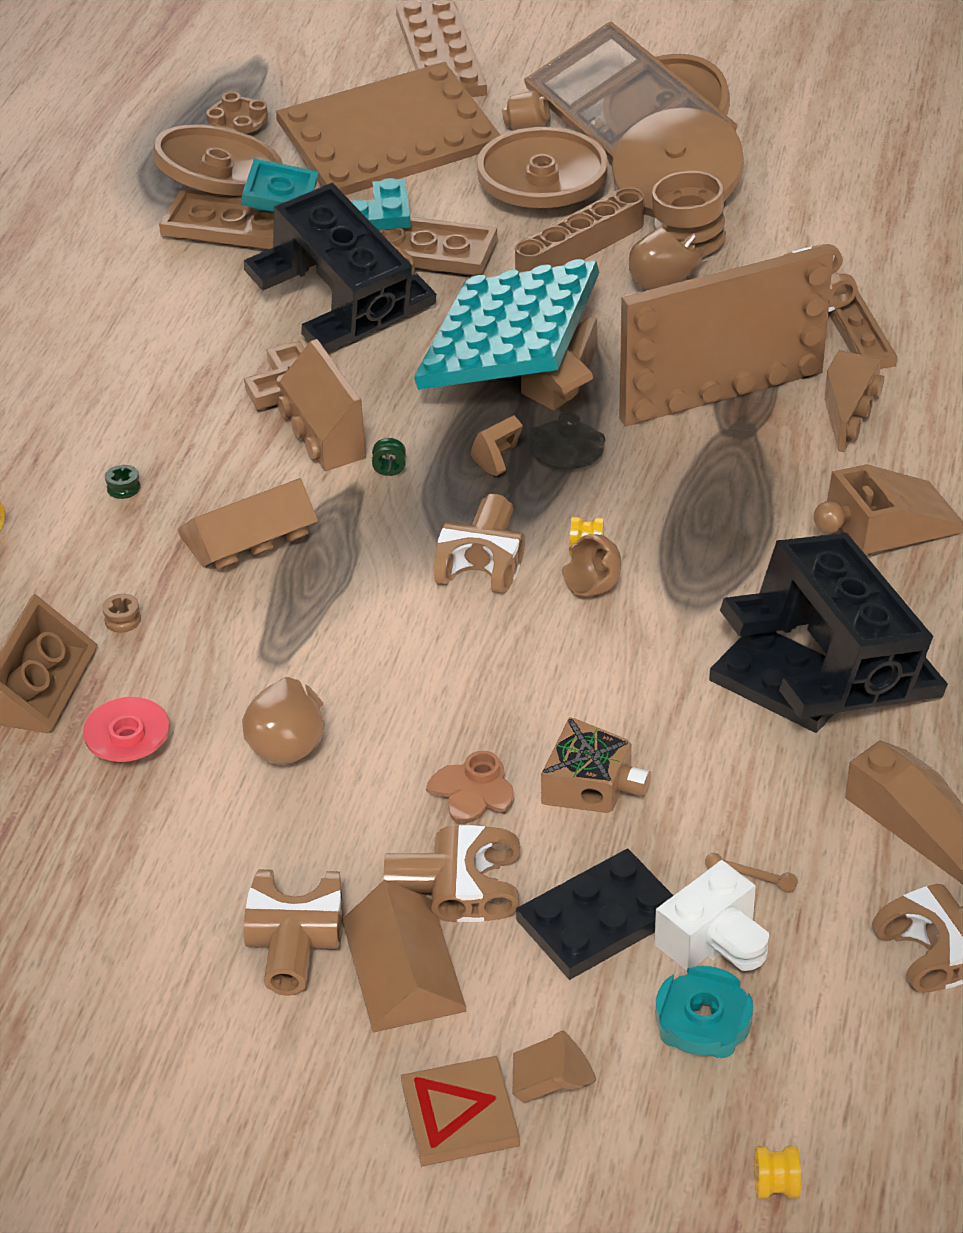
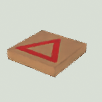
M497 1055L401 1075V1085L421 1167L520 1146L518 1129Z

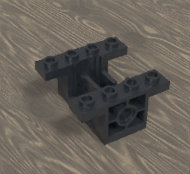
M333 182L274 206L273 248L244 260V271L262 291L298 275L303 277L310 267L316 265V273L332 289L331 311L302 323L301 334L308 342L318 339L327 353L436 304L437 294L417 273L412 275V265Z
M848 533L776 540L760 592L723 598L720 612L738 636H750L777 631L791 633V630L796 629L797 626L808 625V632L826 654L821 671L784 677L779 689L799 718L943 697L948 683L926 658L934 636Z

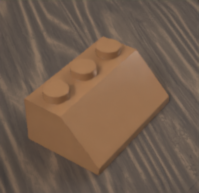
M318 339L312 340L279 381L281 396L277 397V405L283 418L288 417L295 436L298 439L302 438L305 442L310 458L317 459L323 470L328 471L366 459L362 401Z
M298 478L197 516L177 530L180 537L203 567L215 563L216 568L220 569L238 562L237 554L250 549L254 556L274 548L272 540L285 536L287 542L308 535L307 527L318 522L302 479Z

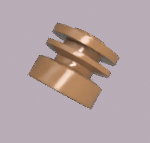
M683 171L661 178L654 185L652 203L653 213L656 217L654 221L655 230L665 224L668 226L667 232L678 242H682L694 233L696 236L690 246L695 245V249L699 248V250H702L708 245L709 248L704 256L718 250L724 244L726 236L724 227L725 217L723 215L724 190L720 179L712 174L701 171Z

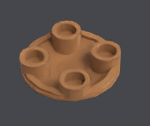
M233 91L224 93L222 100L211 106L206 112L207 123L210 126L232 129L244 134L257 131L268 120L267 103L264 100L240 97L239 93Z

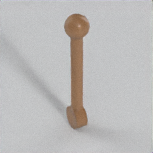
M710 853L705 858V865L710 869L723 859L717 853ZM723 860L740 874L778 884L779 888L784 892H793L798 884L797 877L789 872L783 873L780 876Z

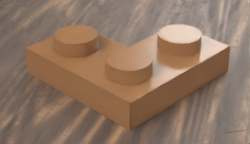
M300 340L266 349L267 360L273 370L244 378L245 390L257 410L277 405V397L281 396L279 381L305 349Z

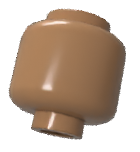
M537 91L510 96L507 101V108L502 109L504 124L506 127L511 126L513 131L530 127H545L546 122L550 121L551 118L547 98L545 96L541 97Z

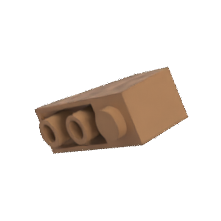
M838 350L827 370L824 399L838 451L840 452L845 451L851 439L856 440L858 438L862 418L869 417L873 405V397L880 396L884 384V376L879 375L880 359Z

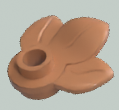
M490 751L473 752L466 758L463 765L444 766L431 777L426 786L428 793L449 798V814L455 822L474 821L484 813L487 807L496 811H506L514 798L513 787L504 778L505 772L502 762Z

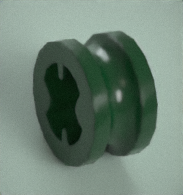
M384 438L374 444L372 449V466L374 470L385 476L399 474L404 469L406 463V448L403 443L397 439ZM388 454L395 455V459L390 456V460L382 458V456L385 455L387 458Z
M118 465L110 468L105 473L107 493L117 499L130 498L136 495L141 488L138 481V470L130 465Z

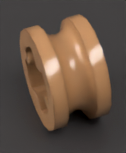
M125 593L116 594L106 599L103 603L104 621L109 630L118 633L128 632L135 629L141 622L139 603L134 596Z

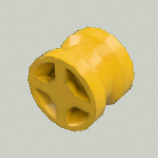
M572 516L570 546L576 544L583 535H604V518L596 517L592 521H583L581 517Z
M755 1146L754 1178L757 1199H769L773 1193H783L789 1199L800 1198L801 1166L798 1146H786L782 1151H771L766 1146Z

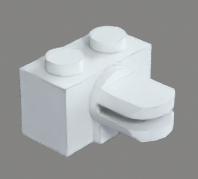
M723 860L719 861L656 908L655 946L686 971L688 968L695 967L707 957L714 960L720 955L724 956L741 971L754 970L762 966L768 954L769 932L753 921L756 885Z

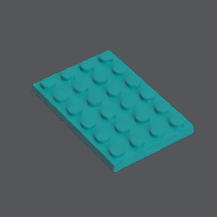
M577 259L563 266L551 267V265H540L532 269V271L518 272L517 270H508L499 276L486 278L484 275H477L467 279L414 376L417 389L558 370L600 272L597 261L585 262L582 259Z

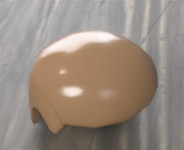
M602 534L583 535L576 544L569 547V550L573 553V558L569 564L563 566L562 574L568 589L576 596L600 595L616 585L621 572V556L617 546Z

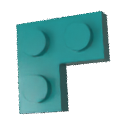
M388 178L372 182L374 200L352 201L378 230L411 227L405 179L396 180Z

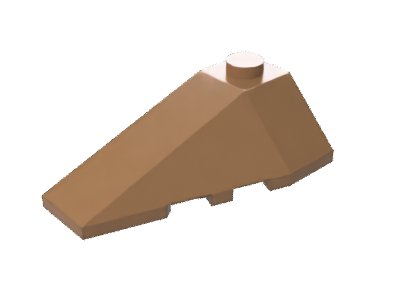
M881 740L850 761L845 798L963 884V804L941 775L906 749Z

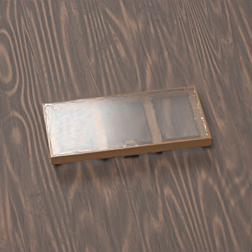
M613 22L606 23L524 78L526 88L529 91H537L541 97L545 96L549 108L570 127L598 142L605 150L607 159L610 162L613 160V154L618 142L634 124L649 115L663 110L675 108L704 110L724 119L735 131L737 129V123Z

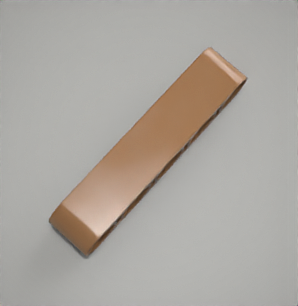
M636 188L617 190L519 241L515 245V270L518 272L532 271V269L540 265L557 267L573 260H584L640 230L644 225V193Z

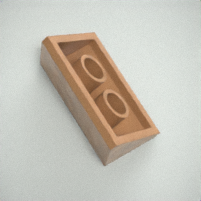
M36 594L29 599L0 649V725L49 733L56 724L98 644Z
M386 879L343 918L344 930L373 1033L466 1012L464 998L438 917L431 910L432 899Z

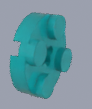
M691 967L687 969L686 975L679 976L674 979L673 974L662 983L656 997L655 1017L660 1029V1038L666 1045L676 1047L690 1054L712 1055L716 1058L729 1057L734 1053L735 1047L747 1037L750 1031L753 1000L748 993L747 996L746 992L740 987L741 981L736 976L717 967ZM702 1004L711 1006L712 1015L701 1016L693 1010H700Z

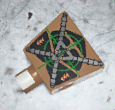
M569 717L541 773V804L608 813L613 811L622 791L644 797L650 784L651 771L631 766L632 744L628 739L576 718Z

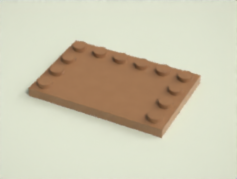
M445 61L276 111L277 122L309 169L318 171L317 180L320 185L324 186L333 182L344 195L373 187L372 182L382 181L388 178L401 179L478 155L486 144L500 136V133Z
M827 245L621 297L619 419L625 427L823 373L834 252Z

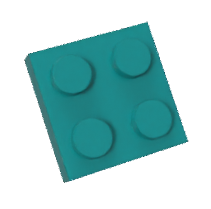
M254 158L242 194L241 205L252 207L259 211L267 210L274 212V206L315 190L318 171Z

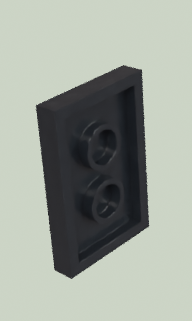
M777 632L741 636L710 668L709 681L814 733H817L835 714L799 718L781 694L779 689L784 677L818 673L821 671L826 656Z
M627 848L517 907L516 920L563 974L571 980L655 933L656 908L674 895Z

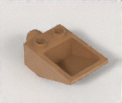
M868 464L832 471L827 501L817 506L813 517L816 526L824 532H835L841 528L844 533H848L864 554L963 533V520L929 481Z

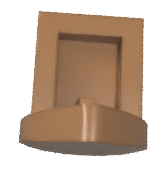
M513 415L479 432L475 438L471 457L484 471L491 475L498 476L506 471L501 454L516 447L523 425L516 416Z
M564 1030L555 1033L551 1038L513 1053L512 1094L523 1103L561 1088L575 1090L596 1081V1076L584 1053Z

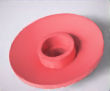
M123 697L108 701L97 707L84 723L83 737L88 749L102 759L116 762L133 761L153 753L164 743L169 733V720L164 709L157 703L141 697Z

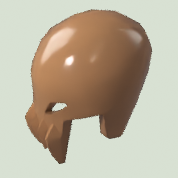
M664 224L643 237L632 247L629 253V271L636 283L647 290L685 281L688 274L697 267L709 246L707 245L702 250H699V248L695 249V245L690 246L696 236L694 233L682 242H678L667 232L668 226Z
M284 677L261 691L250 703L242 719L244 739L250 748L264 760L277 765H289L305 758L320 742L325 726L320 711L323 702L308 685H305L306 695L301 682L297 679Z

